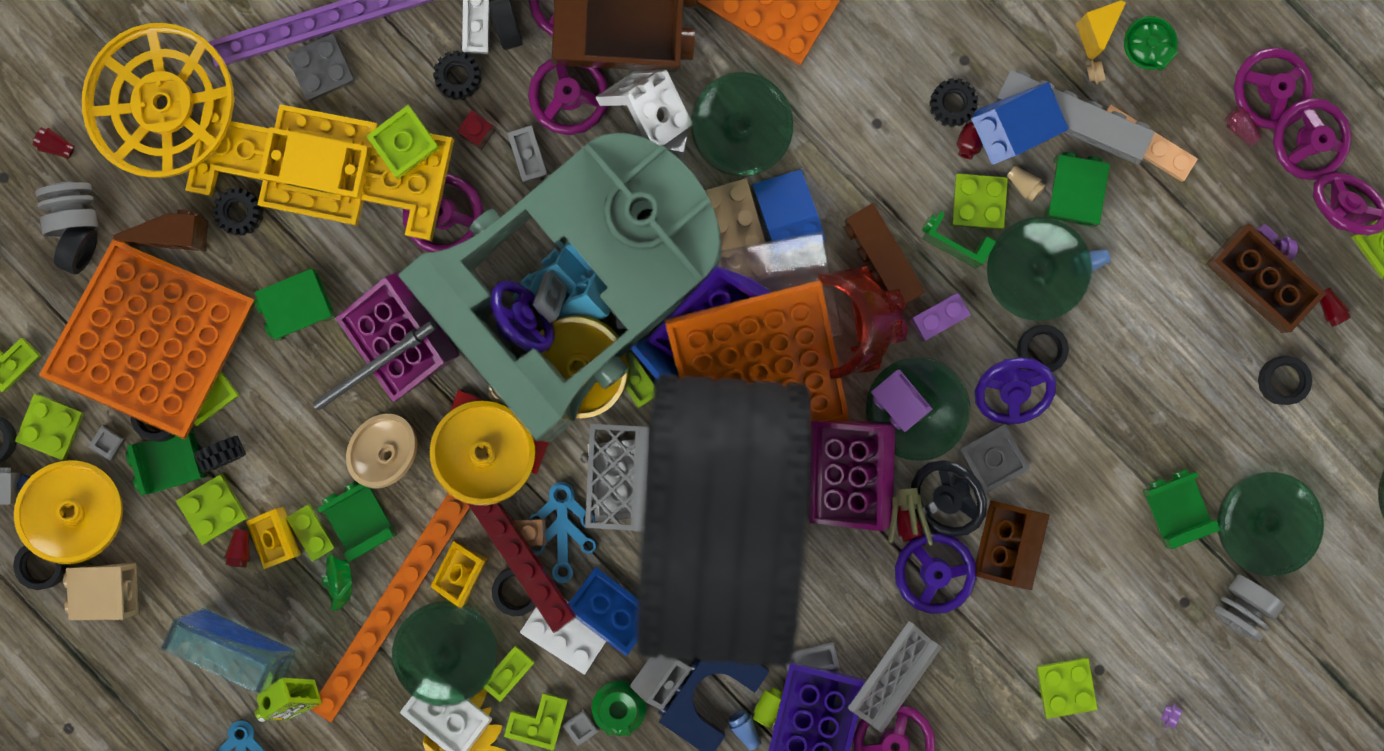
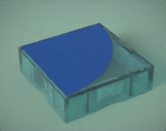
M205 608L175 618L161 647L164 651L208 669L259 694L268 689L270 684L285 677L296 653V650Z

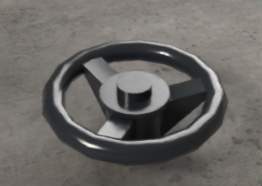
M945 460L927 463L917 470L911 482V489L917 488L918 495H920L921 485L925 477L934 471L939 472L942 485L935 489L933 500L924 506L921 499L928 527L937 533L951 537L969 535L978 529L986 516L987 498L983 486L976 476L958 463ZM970 487L974 491L977 500V506L970 494ZM938 510L946 514H954L960 510L972 520L964 526L951 527L941 524L932 518L931 515Z

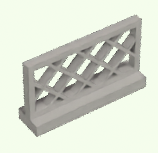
M590 424L585 528L642 532L650 427ZM597 429L606 430L612 436V439L604 447L596 441ZM612 430H620V432L615 435ZM626 431H636L635 443L627 448L620 441L619 437ZM616 441L625 452L614 461L605 450ZM635 448V453L633 455L631 451ZM601 454L611 463L602 473L595 467V459ZM628 454L634 461V469L626 475L618 466V463ZM613 467L624 477L614 487L604 477ZM594 473H596V474L598 475V477H597L595 480H594ZM600 479L610 489L601 499L594 493V485ZM625 481L633 488V494L626 501L616 491ZM612 493L622 503L613 513L603 503ZM593 498H594L595 501L597 502L594 506H593ZM631 500H632V508H631L630 505L628 504ZM600 505L609 517L602 523H593V511ZM624 507L632 514L631 525L621 524L615 517ZM612 519L616 524H610L607 522H609Z
M909 621L848 709L880 732H883L942 647Z

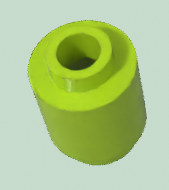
M771 687L770 690L764 689L753 710L755 713L753 719L771 728L773 723L776 722L783 692L774 687Z

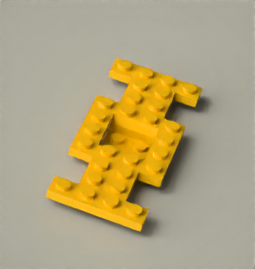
M227 97L214 100L213 116L206 130L214 138L220 132L225 119ZM207 102L204 103L200 125L205 116ZM279 104L274 128L231 121L227 133L218 148L208 159L189 171L185 191L213 197L219 172L262 180L258 206L359 226L364 201L410 210L405 235L433 241L454 139L430 133L440 149L400 179H397L366 137V135L379 127L380 124ZM200 139L195 143L192 162L209 148Z

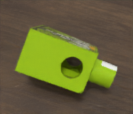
M279 679L257 695L259 707L255 709V716L260 722L266 720L286 721L322 704L315 680Z

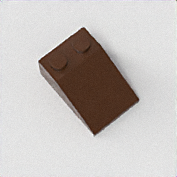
M178 209L177 214L167 213L114 234L113 240L134 246L206 252L208 221L200 218L201 214L194 213V211Z

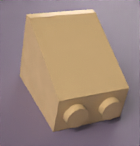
M136 563L84 565L66 568L63 583L64 587L67 588V598L64 607L66 614H68V620H123L139 614Z

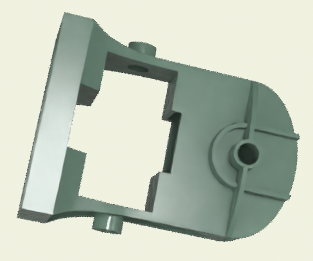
M612 133L597 137L586 144L502 217L494 209H490L479 216L469 227L470 231L475 235L474 237L446 250L424 253L398 275L536 440L552 442L575 422L578 410L592 386L598 381L604 389H607L617 382L629 370L620 357L663 322L716 266H719L722 250L721 234L709 197L695 175L679 158L667 150L665 146H660L646 138L626 133ZM652 212L648 219L639 221L643 214ZM532 217L561 250L567 244H572L608 287L599 296L628 329L625 334L569 380L565 379L544 353H539L536 349L531 350L522 358L519 357L488 320L493 313L490 304L492 291L474 271L498 246Z

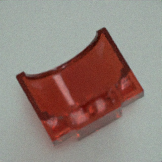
M868 266L818 274V281L820 280L822 285L837 287L844 291L845 296L849 295L852 298L857 342L860 344L851 347V352H857L847 363L840 367L829 369L830 378L837 379L854 373L871 372L881 369L882 357L889 345L906 341L908 326L903 317L905 301L900 289L883 291L873 281Z

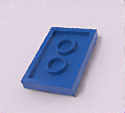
M595 567L568 604L577 616L576 619L624 656H627L637 643L638 599Z

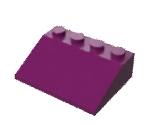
M402 271L384 277L336 317V320L366 364H369L402 341L404 336L411 330L419 329L430 320L436 324L437 329L424 337L422 343L415 348L410 347L373 373L393 402L409 393L460 356L435 318L399 277L398 274Z
M811 421L809 523L883 531L890 527L893 508L892 497L894 495L895 426L892 423L872 421Z

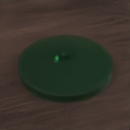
M735 72L717 78L700 93L691 114V134L698 152L713 168L731 176H753L773 167L788 150L793 135V115L786 97L771 81L757 74Z
M1047 217L1024 219L1007 228L996 240L987 263L988 282L996 300L1015 316L1032 321L1056 319L1073 310L1086 295L1093 273L1091 254L1080 234L1069 225Z
M909 357L896 361L885 368L870 387L866 401L867 420L891 423L889 419L891 417L885 408L882 410L873 401L874 395L871 391L900 369L931 406L932 410L906 432L895 427V455L913 461H924L940 457L950 451L961 440L968 427L971 405L967 389L960 377L950 367L935 359Z
M1260 472L1238 481L1223 498L1217 517V523L1220 531H1218L1219 539L1228 556L1243 569L1264 576H1282L1303 567L1318 550L1324 531L1322 508L1314 493L1297 478L1278 472Z
M435 602L413 612L401 624L392 647L394 671L403 688L415 699L440 707L462 704L479 694L490 681L497 661L496 640L488 622L474 609L466 605L460 608L452 602Z

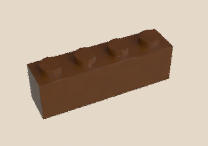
M874 203L846 218L844 221L846 226L843 228L850 240H856L859 246L856 250L863 262L868 261L872 268L869 271L876 284L881 283L885 290L883 297L890 307L894 305L895 309H898L925 293Z

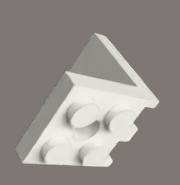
M666 69L633 71L596 96L600 106L627 105L642 137L660 146L665 145L693 125ZM659 108L664 112V118L661 122L658 121L656 116Z

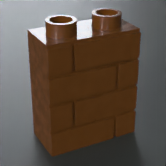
M554 0L551 65L644 71L666 69L667 72H676L680 67V59L693 60L695 29L682 28L683 7L695 8L696 0Z

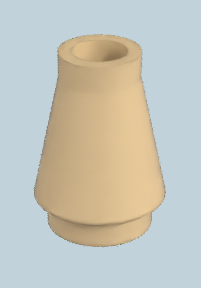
M1017 165L1007 175L1008 179L1011 180L1026 200L1035 201L1046 188L1042 183V179L1021 169Z

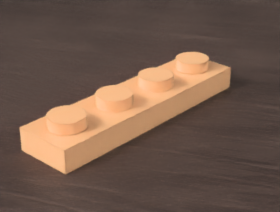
M1112 105L1108 106V108L1106 109V111L1112 113V111L1120 112L1127 117L1126 120L1131 121L1135 124L1137 122L1135 119L1128 116L1127 114H1125L1124 112L1120 111ZM1156 132L1143 157L1181 182L1185 181L1198 160Z

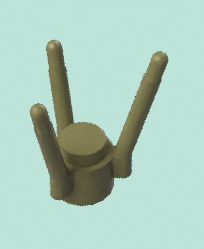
M917 488L896 490L897 497H892L893 508L888 542L893 543L898 508L901 506V511L909 510L914 535L918 534L915 509H917L928 545L932 546L931 533L921 504V495H918Z

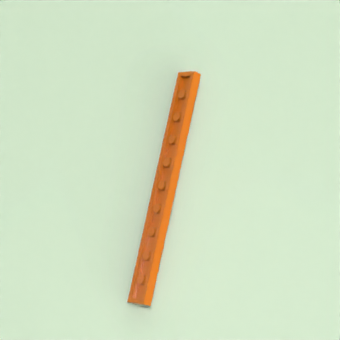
M449 493L447 494L320 691L319 696L322 704L310 710L330 723L335 719L469 511L470 507L467 503L454 498Z

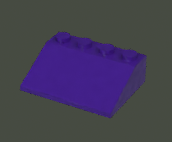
M716 266L667 319L771 292L752 278ZM664 321L649 336L648 342L674 358Z
M790 663L769 751H850L858 715L849 710L848 707L867 680L840 672Z

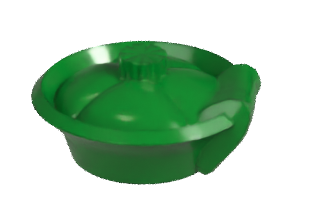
M1145 16L1139 18L1129 26L1125 33L1124 49L1126 55L1133 64L1142 69L1163 71L1178 55L1177 34L1171 24L1160 17Z
M329 553L326 558V575L322 576V586L328 588L331 609L333 611L341 609L351 600L352 579L347 560L338 559Z
M625 681L609 682L602 686L593 698V718L596 724L606 732L607 736H631V733L642 724L645 718L646 702L630 687L631 683Z

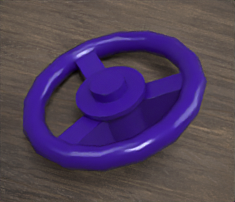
M510 280L497 283L491 292L490 304L496 319V327L502 337L508 341H513L528 352L536 349L539 353L549 351L555 340V329L553 323H549L533 306L536 297L533 292L520 283ZM504 291H511L519 295L510 310L502 307L501 295ZM529 304L541 319L544 337L535 329L536 318L528 307Z
M1023 357L1005 359L991 366L980 377L975 388V404L984 416L996 423L1007 425L1025 423L1040 416L1051 405L1056 394V379L1051 370L1037 360ZM1020 368H1027V369H1032V370H1035V371L1022 370V369H1020ZM1046 382V392L1043 399L1035 407L1020 413V404L1029 399L1031 387ZM986 387L1000 390L1002 401L1008 405V414L997 413L988 406L985 401Z
M937 532L931 533L933 543L940 542L951 546L961 555L965 564L949 566L941 558H931L922 548L923 545L928 543L924 533L922 536L910 540L900 551L895 565L896 586L902 598L913 608L928 614L948 613L960 607L972 594L977 579L976 563L969 548L959 539ZM912 553L922 563L920 577L925 587L919 599L910 591L905 579V567ZM966 575L963 589L955 598L945 603H930L938 588L945 587L951 578Z

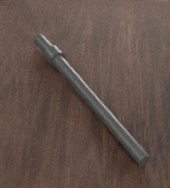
M430 320L419 329H413L408 332L402 341L313 402L314 407L317 410H321L410 347L415 348L423 342L424 337L437 329L436 324Z

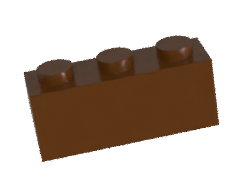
M990 500L976 559V576L1012 587L1032 590L1050 514Z

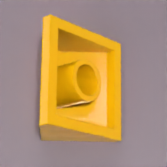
M1121 0L1087 12L1076 23L1088 58L1093 60L1105 49L1126 2Z
M284 507L270 510L246 521L264 569L302 555L293 529L286 519L288 516Z
M453 541L430 587L457 607L462 608L467 604L489 558Z

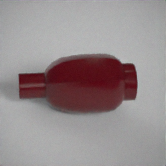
M973 121L963 127L957 140L958 155L969 160L973 159L974 155L980 153L983 147Z

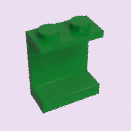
M1062 152V155L1056 156L1053 161L1056 164L1050 206L1045 208L1044 219L1096 227L1100 225L1110 163L1103 162V158L1088 156L1087 159L1077 158L1078 154Z
M940 211L937 215L932 214L927 219L921 230L925 232L922 239L975 269L985 263L996 243L995 240L985 237L978 242L974 251L971 252L936 232L946 213Z
M312 268L254 292L257 298L254 300L256 309L260 314L263 313L267 322L264 323L265 331L270 338L273 337L276 341L284 340V336L320 321H330L336 318L318 271Z
M191 428L186 440L175 436L165 442L149 440L139 444L127 445L126 460L128 465L133 468L135 475L133 477V484L136 491L140 492V496L207 478V474L201 472L194 453L199 451V446L193 428Z
M1187 469L1173 473V478L1165 482L1163 478L1152 481L1148 484L1150 488L1143 490L1164 545L1169 549H1175L1220 531L1217 520L1210 519L1195 482V478L1199 477L1198 473L1188 472Z
M357 481L344 487L346 492L338 497L334 493L323 499L324 505L317 508L320 513H325L346 550L343 555L347 562L355 560L397 535L372 489L361 485Z

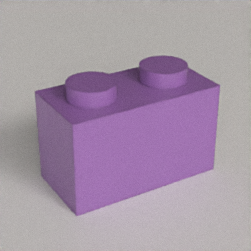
M956 293L909 320L923 342L971 314L959 293Z
M900 369L871 391L874 395L873 401L882 410L885 408L891 416L889 418L891 423L898 430L902 429L904 432L932 410L931 406Z

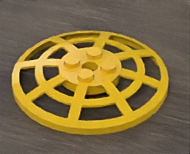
M148 23L136 26L120 33L109 41L90 65L82 91V114L85 127L98 151L109 162L120 169L149 178H167L180 175L196 168L208 159L225 137L234 108V89L231 75L218 51L206 39L195 32L167 23ZM158 33L181 35L193 40L197 44L190 56L176 50L161 49ZM147 35L151 51L136 56L125 66L112 58L115 52L128 42ZM205 50L212 55L219 65L226 86L213 89L209 76L199 64ZM163 57L175 58L185 62L178 76L165 71ZM152 59L154 72L145 75L141 79L132 73L139 65ZM104 66H107L118 74L111 89L110 105L94 106L96 84ZM194 70L204 84L205 91L192 93L189 85L186 83ZM126 80L134 86L130 103L119 104L120 92ZM162 96H166L168 100L167 106L163 109H158L157 100ZM227 97L225 119L220 132L214 138L206 131L213 116L214 100ZM207 102L205 116L201 125H199L190 118L194 104ZM132 113L135 120L140 124L132 135L124 127L120 115ZM111 116L116 131L125 141L115 153L102 138L95 117ZM185 126L193 133L188 140L173 147V132ZM149 131L162 134V148L160 149L145 146L140 142ZM199 139L209 146L193 162L173 169L174 154L187 150ZM133 149L148 155L162 156V171L141 169L127 163L123 159Z

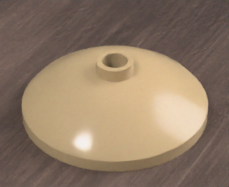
M380 414L365 421L351 437L346 451V464L352 478L368 488H383L397 482L407 473L415 459L417 452L416 433L408 421L395 414Z

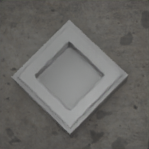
M101 425L88 447L108 460H113L126 438L109 427Z
M584 709L563 724V727L577 746L599 732V729Z

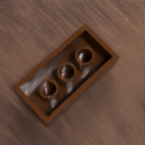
M1249 223L1240 226L1206 263L1214 273L1280 333L1292 332L1326 295L1317 284Z

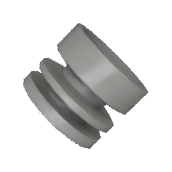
M60 182L35 190L36 199L44 200L37 204L38 209L51 211V213L40 217L42 236L61 237L67 228L87 226L94 230L99 228L96 211L83 209V206L94 202V198L87 195L92 192L91 184L84 182Z
M1237 574L1228 587V590L1236 599L1232 601L1222 597L1220 601L1229 608L1228 611L1216 605L1213 612L1219 616L1226 626L1238 634L1261 642L1264 636L1255 629L1256 626L1268 632L1270 627L1262 620V617L1266 616L1276 620L1285 604L1258 584Z

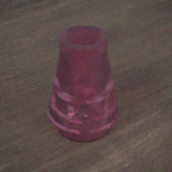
M1242 107L1237 108L1224 119L1227 123L1226 127L1249 147L1261 139L1248 111H1244Z

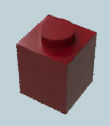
M471 110L457 130V133L482 150L496 129L493 124Z

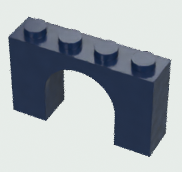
M695 658L690 664L692 667L691 673L676 690V695L671 702L667 703L663 710L658 711L661 715L659 723L700 751H716L725 738V732L701 716L696 710L693 703V693L697 684L709 675L725 674L755 693L770 672L769 668L765 665L734 663V660H728V663L700 661V659Z

